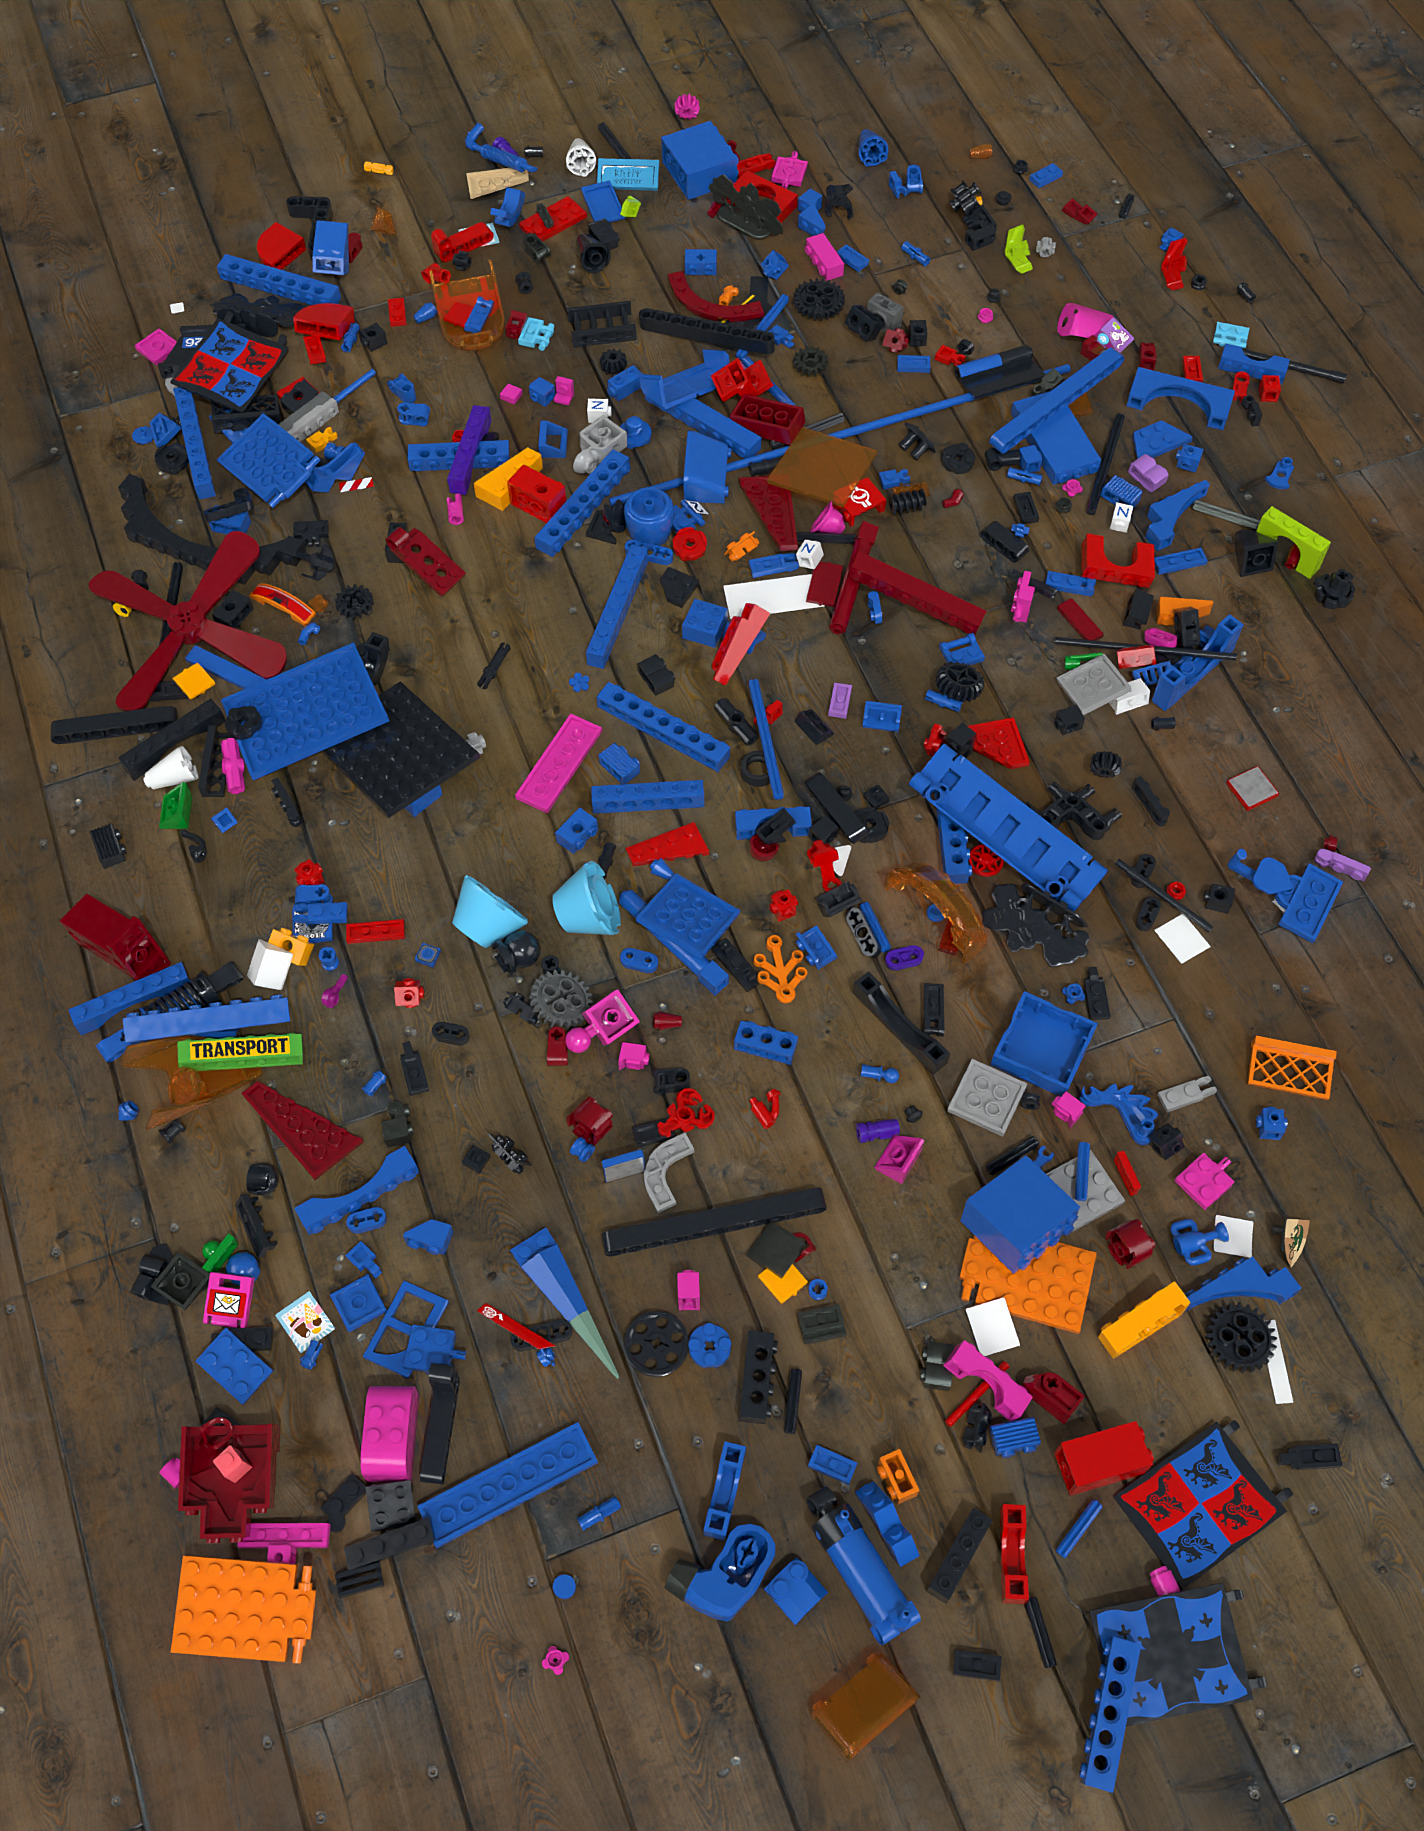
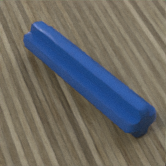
M861 903L860 910L865 913L881 945V952L889 951L891 945L870 903Z
M1080 1142L1078 1145L1075 1199L1082 1202L1086 1201L1088 1191L1090 1144L1088 1142Z
M1093 1499L1057 1547L1056 1553L1062 1558L1068 1556L1102 1509V1505L1097 1500Z

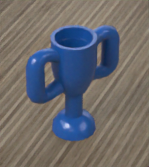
M1192 1219L1177 1221L1170 1226V1231L1174 1236L1175 1249L1180 1256H1184L1185 1261L1189 1265L1196 1266L1206 1263L1211 1259L1212 1253L1205 1245L1207 1241L1217 1238L1222 1242L1229 1241V1234L1223 1222L1217 1223L1215 1230L1204 1234L1198 1232L1197 1224ZM1191 1227V1232H1185L1180 1234L1177 1231L1180 1229ZM1199 1249L1205 1253L1193 1258L1190 1256V1253L1196 1252Z

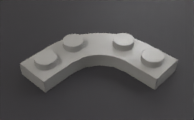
M686 1133L658 1146L650 1155L644 1172L645 1188L657 1213L676 1205V1200L666 1183L665 1176L670 1165L694 1153V1148Z

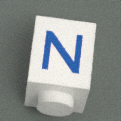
M588 399V423H593L602 415L606 418L611 416L612 408L608 406V399Z
M1116 502L1110 529L1127 533L1133 506Z
M804 540L796 553L799 566L815 569L824 555L820 542Z

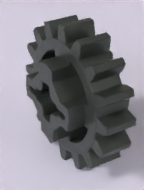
M805 346L804 350L800 348L799 352H795L793 357L794 368H797V372H802L803 376L808 374V377L813 374L817 377V373L822 375L823 371L827 370L828 354H825V350L820 351V347L814 349V346H811V348Z

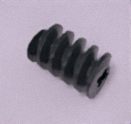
M923 489L913 490L912 493L906 491L905 494L900 492L899 495L895 493L892 497L889 495V506L893 516H896V510L899 511L900 515L903 513V509H905L906 513H909V508L915 512L917 506L919 511H922V506H926L927 503Z

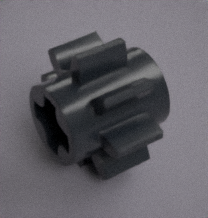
M459 250V253L454 254L452 262L453 265H456L455 269L465 271L466 268H470L472 258L468 256L469 252Z

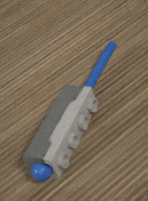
M373 369L369 370L333 398L322 391L278 425L301 442L332 417L336 416L339 413L338 402L376 374Z

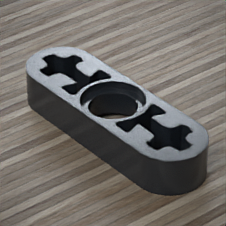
M851 908L846 914V920L861 951L869 958L878 957L881 953V945L865 913L858 908ZM854 914H858L857 919L861 924L853 920L855 918ZM863 928H867V935L861 938L859 935L860 931ZM868 941H869V943H870L872 946H874L872 953L869 951V950H870L869 944L866 943V942H868Z
M558 1320L528 1328L534 1333L540 1330L546 1331L548 1333L546 1340L552 1344L569 1340L573 1333L572 1326L567 1320ZM561 1326H564L565 1329H569L565 1331V1335H561L560 1332H557L560 1330ZM550 1328H553V1332H557L554 1333L555 1338H552ZM512 1334L511 1344L516 1351L523 1352L536 1348L526 1341H523V1345H519L518 1342H515L518 1341V1336Z

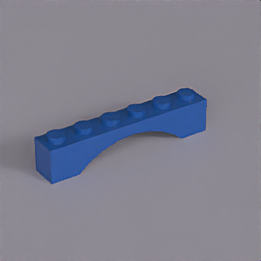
M182 962L68 1009L74 1026L80 1035H84L100 1028L115 1014L134 1004L162 997L163 995L169 996L171 990L175 991L178 986L182 988L184 982L190 985V978Z
M403 1146L387 1155L377 1174L360 1189L337 1198H311L294 1209L309 1235L312 1233L316 1234L321 1232L328 1224L340 1221L349 1212H356L363 1204L375 1201L384 1192L394 1190L398 1184L412 1180L419 1171L407 1148Z

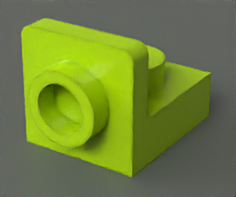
M628 196L622 205L620 214L624 217H636L641 202L632 196Z

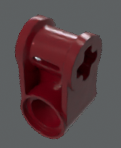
M553 1027L548 1032L547 1066H568V1049L565 1042L566 1033L561 1027Z

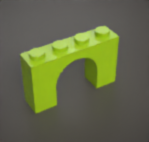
M1273 506L1262 516L1256 531L1276 540L1278 536H1285L1291 539L1298 546L1301 553L1296 571L1309 579L1320 569L1331 543Z

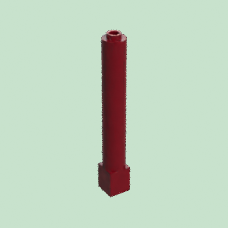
M863 521L857 530L852 554L830 621L829 629L836 635L846 632L861 583L848 577L851 566L859 551L867 555L870 554L879 529L878 526Z

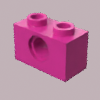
M683 1270L682 1273H677L679 1311L700 1310L699 1272Z

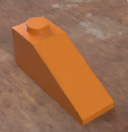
M1160 597L1157 604V624L1174 626L1173 609L1196 608L1198 609L1199 618L1209 615L1213 601Z

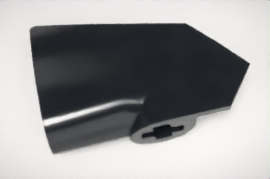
M166 1243L152 1247L150 1254L143 1256L139 1265L140 1273L130 1291L134 1296L162 1305H169L170 1300L154 1290L151 1285L174 1258Z

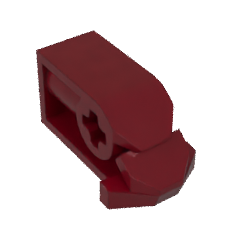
M1047 1372L1025 1377L1022 1382V1386L1033 1397L1032 1400L1063 1424L1067 1422L1085 1397L1056 1373Z

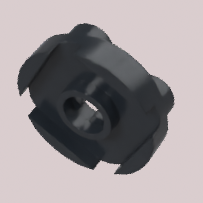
M172 443L173 445L170 446L165 444L155 452L154 457L157 468L171 475H176L189 463L187 450L178 443Z
M966 443L950 445L943 449L941 463L947 471L950 472L952 470L955 471V474H964L972 469L975 462V454Z
M254 706L232 708L229 710L225 720L227 732L238 740L251 738L253 736L252 733L256 730L259 731L263 724L262 717Z
M865 807L856 812V816L869 833L860 840L861 843L878 842L887 836L889 819L883 811L879 812L876 808ZM870 822L871 824L875 825L873 826V828L867 827V823Z

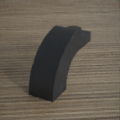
M372 632L364 644L365 655L363 664L373 685L376 686L386 666L389 638Z

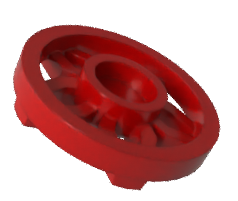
M982 844L971 850L968 864L972 866V871L975 874L991 877L1001 871L1004 860L994 852L990 854L991 850ZM972 860L977 862L976 868L973 865ZM1000 860V866L998 867L996 862ZM985 869H988V870H990V871H992V872H982V871H984Z

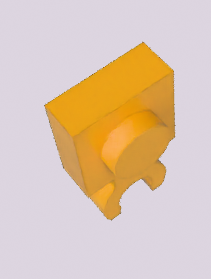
M328 427L324 433L318 431L308 437L306 442L318 453L326 447L329 441L336 440L338 436L336 432L333 433L331 427Z

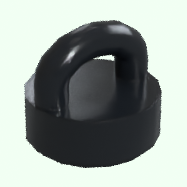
M966 339L961 340L958 344V354L971 355L974 350L972 342Z

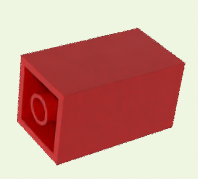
M1137 1421L1060 1443L1054 1454L1069 1496L1140 1476L1148 1471L1153 1465L1152 1461H1154L1150 1448H1147L1145 1445V1434L1142 1427L1138 1426Z

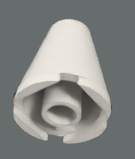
M183 746L177 747L149 769L143 778L146 786L154 790L198 779L197 768L195 765H192L190 761L192 758Z

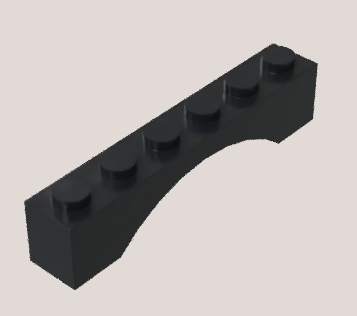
M210 698L119 756L118 759L126 773L135 781L151 769L160 756L176 743L192 735L207 732L208 725L219 727L224 724L225 718L223 713Z
M869 971L854 982L853 994L933 1075L948 1063L950 1053L937 1039L930 1037L916 1027L900 1011L883 985Z

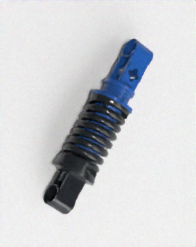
M234 962L225 964L208 977L200 971L197 974V978L189 980L190 985L184 982L182 988L178 986L175 991L171 990L169 996L163 995L162 1000L157 999L155 1003H150L148 1007L140 1008L141 1016L148 1015L147 1011L160 1010V1013H168V1009L180 1007L181 1011L189 1010V1006L201 1005V1008H208L210 1003L221 1002L219 994L240 983L244 977ZM123 1028L112 1036L100 1041L96 1048L106 1063H110L141 1042L148 1043V1040L125 1043Z

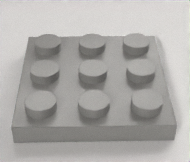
M1105 654L1057 677L1058 684L1074 705L1079 707L1083 715L1131 691V686Z
M972 1059L947 1112L1003 1137L1027 1087V1083Z
M1091 1150L1086 1201L1082 1202L1075 1199L1077 1157L1046 1174L1080 1206L1077 1214L1079 1217L1073 1224V1231L1125 1203V1199Z

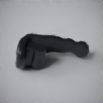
M182 829L180 835L183 838H188L199 845H190L188 847L195 863L203 862L207 855L203 839L194 833Z

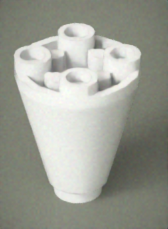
M578 138L572 142L566 156L567 168L573 174L586 177L595 168L596 155L584 140Z

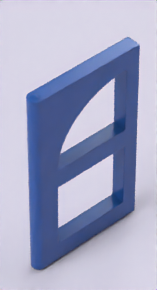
M403 1281L363 1358L409 1379L413 1370L403 1368L407 1349L392 1355L375 1353V1349L387 1327L410 1336L412 1326L393 1318L406 1292L435 1305L424 1324L425 1327L436 1328L449 1301Z

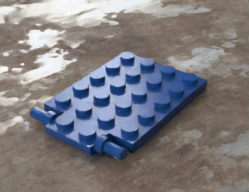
M263 413L217 461L266 503L276 494L268 503L274 508L281 500L283 501L286 497L289 498L312 475L311 472L320 462V459Z

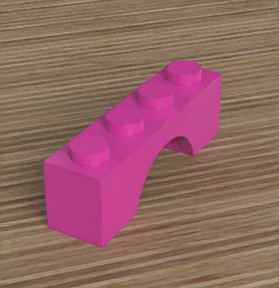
M965 1340L954 1348L943 1364L945 1368L959 1379L966 1376H978L984 1379L993 1390L995 1396L994 1409L1010 1422L1021 1417L1033 1398L1026 1388L1014 1382L1008 1373L1001 1371L993 1364L991 1359L983 1356L976 1350L973 1344Z

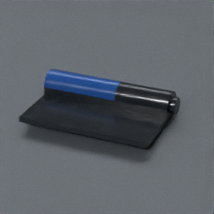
M1028 345L954 367L957 381L975 399L1041 380L1046 375L1032 361L1033 350Z

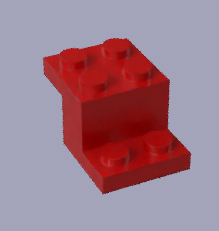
M737 358L711 375L723 402L737 393L741 397L743 394L757 397L774 386L761 360L746 368L740 359Z

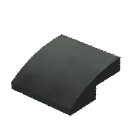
M770 1222L746 1256L760 1267H766L782 1279L806 1243Z

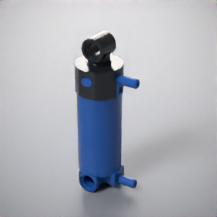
M827 1486L806 1497V1503L810 1512L816 1518H820L811 1529L824 1551L828 1553L871 1624L869 1629L877 1642L884 1645L900 1635L901 1632H905L919 1623L921 1617L912 1600L908 1602L864 1531L863 1525L850 1504L846 1503L836 1507V1498Z

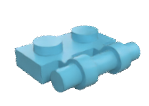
M528 317L518 343L519 345L532 348L537 343L540 344L539 350L543 351L550 342L549 338L553 336L555 326L552 323L544 326V320Z
M1217 322L1213 343L1219 344L1221 347H1224L1225 344L1246 348L1249 328Z

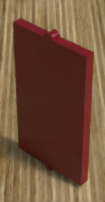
M819 562L816 568L813 569L806 602L818 604L819 606L834 607L843 566L831 564V562Z

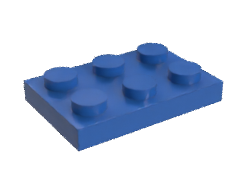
M225 1328L196 1360L207 1373L242 1405L251 1398L274 1372L272 1368L228 1328Z

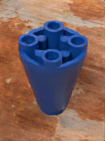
M863 130L859 139V157L865 166H876L886 161L888 155L886 140L872 130Z

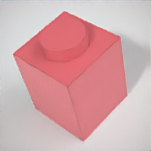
M231 1445L213 1460L223 1476L234 1483L252 1468L244 1455Z

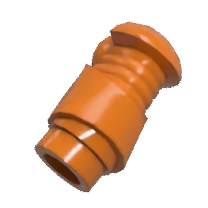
M733 285L725 287L724 293L719 297V305L728 306L732 297L738 295V288L733 287Z

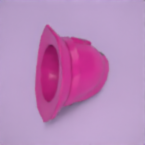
M832 501L814 521L810 532L842 533L844 531L845 523L843 516L833 508Z

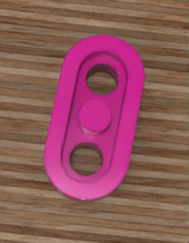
M1157 628L1145 631L1144 639L1151 645L1173 648L1177 646V637L1171 633Z

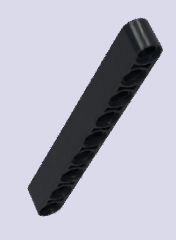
M649 308L639 311L640 327L645 331L767 355L775 351V337L771 332Z

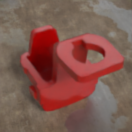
M820 839L813 841L812 847L807 850V857L814 868L820 866L823 881L822 888L827 892L832 889L827 887L830 882L838 886L842 884L840 879L835 878L833 862L839 860L838 851L828 843L824 844Z

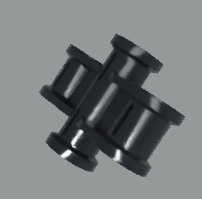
M962 180L960 185L955 189H951L956 198L950 200L949 203L956 213L962 207L968 215L969 211L976 206H980L975 196L982 194L975 182L972 183V186L968 187L965 181Z

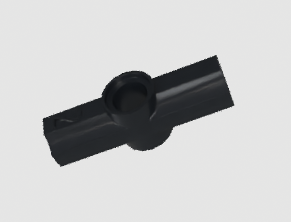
M727 698L718 700L714 705V709L728 724L729 730L732 733H736L746 746L753 745L759 739V734L747 722L744 713L737 710Z

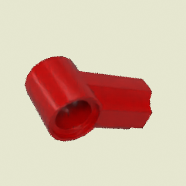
M437 263L431 264L421 272L423 279L429 284L433 281L447 284L451 277L450 271L440 268Z

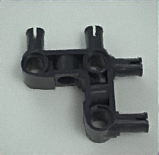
M1054 781L1047 790L1058 800L1040 812L1029 801L1026 802L1029 808L1058 829V826L1065 820H1073L1093 840H1101L1104 834L1110 830L1111 825L1122 817L1121 812L1116 808L1112 809L1107 815L1102 816L1086 801L1087 798L1095 794V789L1090 784H1087L1078 792L1065 791Z

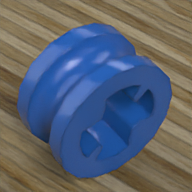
M821 1279L813 1280L809 1284V1296L814 1300L824 1299L827 1295L828 1286ZM816 1285H820V1288L823 1287L821 1294H816V1291L813 1292Z

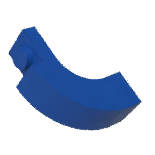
M506 187L501 208H491L490 214L495 216L494 223L509 227L516 223L524 203L525 193L523 191Z

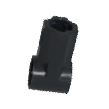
M991 448L985 452L986 462L991 471H997L1002 466L1020 464V452L1017 449L1008 450L1004 454L996 448Z

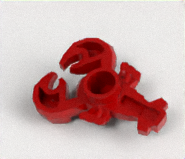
M691 1088L683 1089L677 1093L676 1103L678 1109H676L674 1103L667 1108V1113L670 1117L666 1123L659 1122L657 1124L658 1132L661 1136L665 1135L668 1138L671 1136V1131L679 1128L683 1132L691 1131L695 1128L694 1126L698 1127V1129H707L713 1124L715 1119L714 1111L705 1104L703 1107L706 1110V1114L701 1107L698 1112V1119L695 1118L694 1110L688 1106L698 1105L697 1101L701 1103L703 1099L696 1090Z

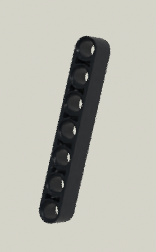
M162 706L56 720L51 723V741L55 744H68L159 732L177 720V709L173 706Z

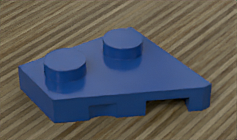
M160 412L149 422L157 447L169 443L181 429L178 424Z

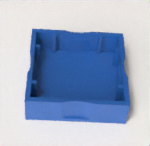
M1024 991L1013 1013L1009 1027L1004 1032L993 1055L991 1066L1062 1097L1065 1092H1068L1098 1023L1073 1012L1062 1010L1050 1002Z

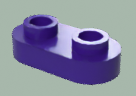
M915 945L895 949L887 953L885 963L890 970L894 971L918 966L923 961L924 952L919 946ZM896 960L898 963L894 964L892 961Z

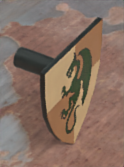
M1285 1218L1284 1227L1279 1225H1273L1272 1227L1273 1233L1282 1235L1280 1250L1284 1251L1286 1262L1290 1268L1297 1261L1303 1250L1310 1220Z

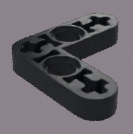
M240 488L233 492L235 501L204 510L205 520L211 522L253 509L254 505L248 489Z

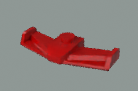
M1186 237L1171 241L1161 265L1166 285L1171 290L1184 288L1180 273L1186 271L1187 258L1185 255L1182 256L1184 248L1188 243Z

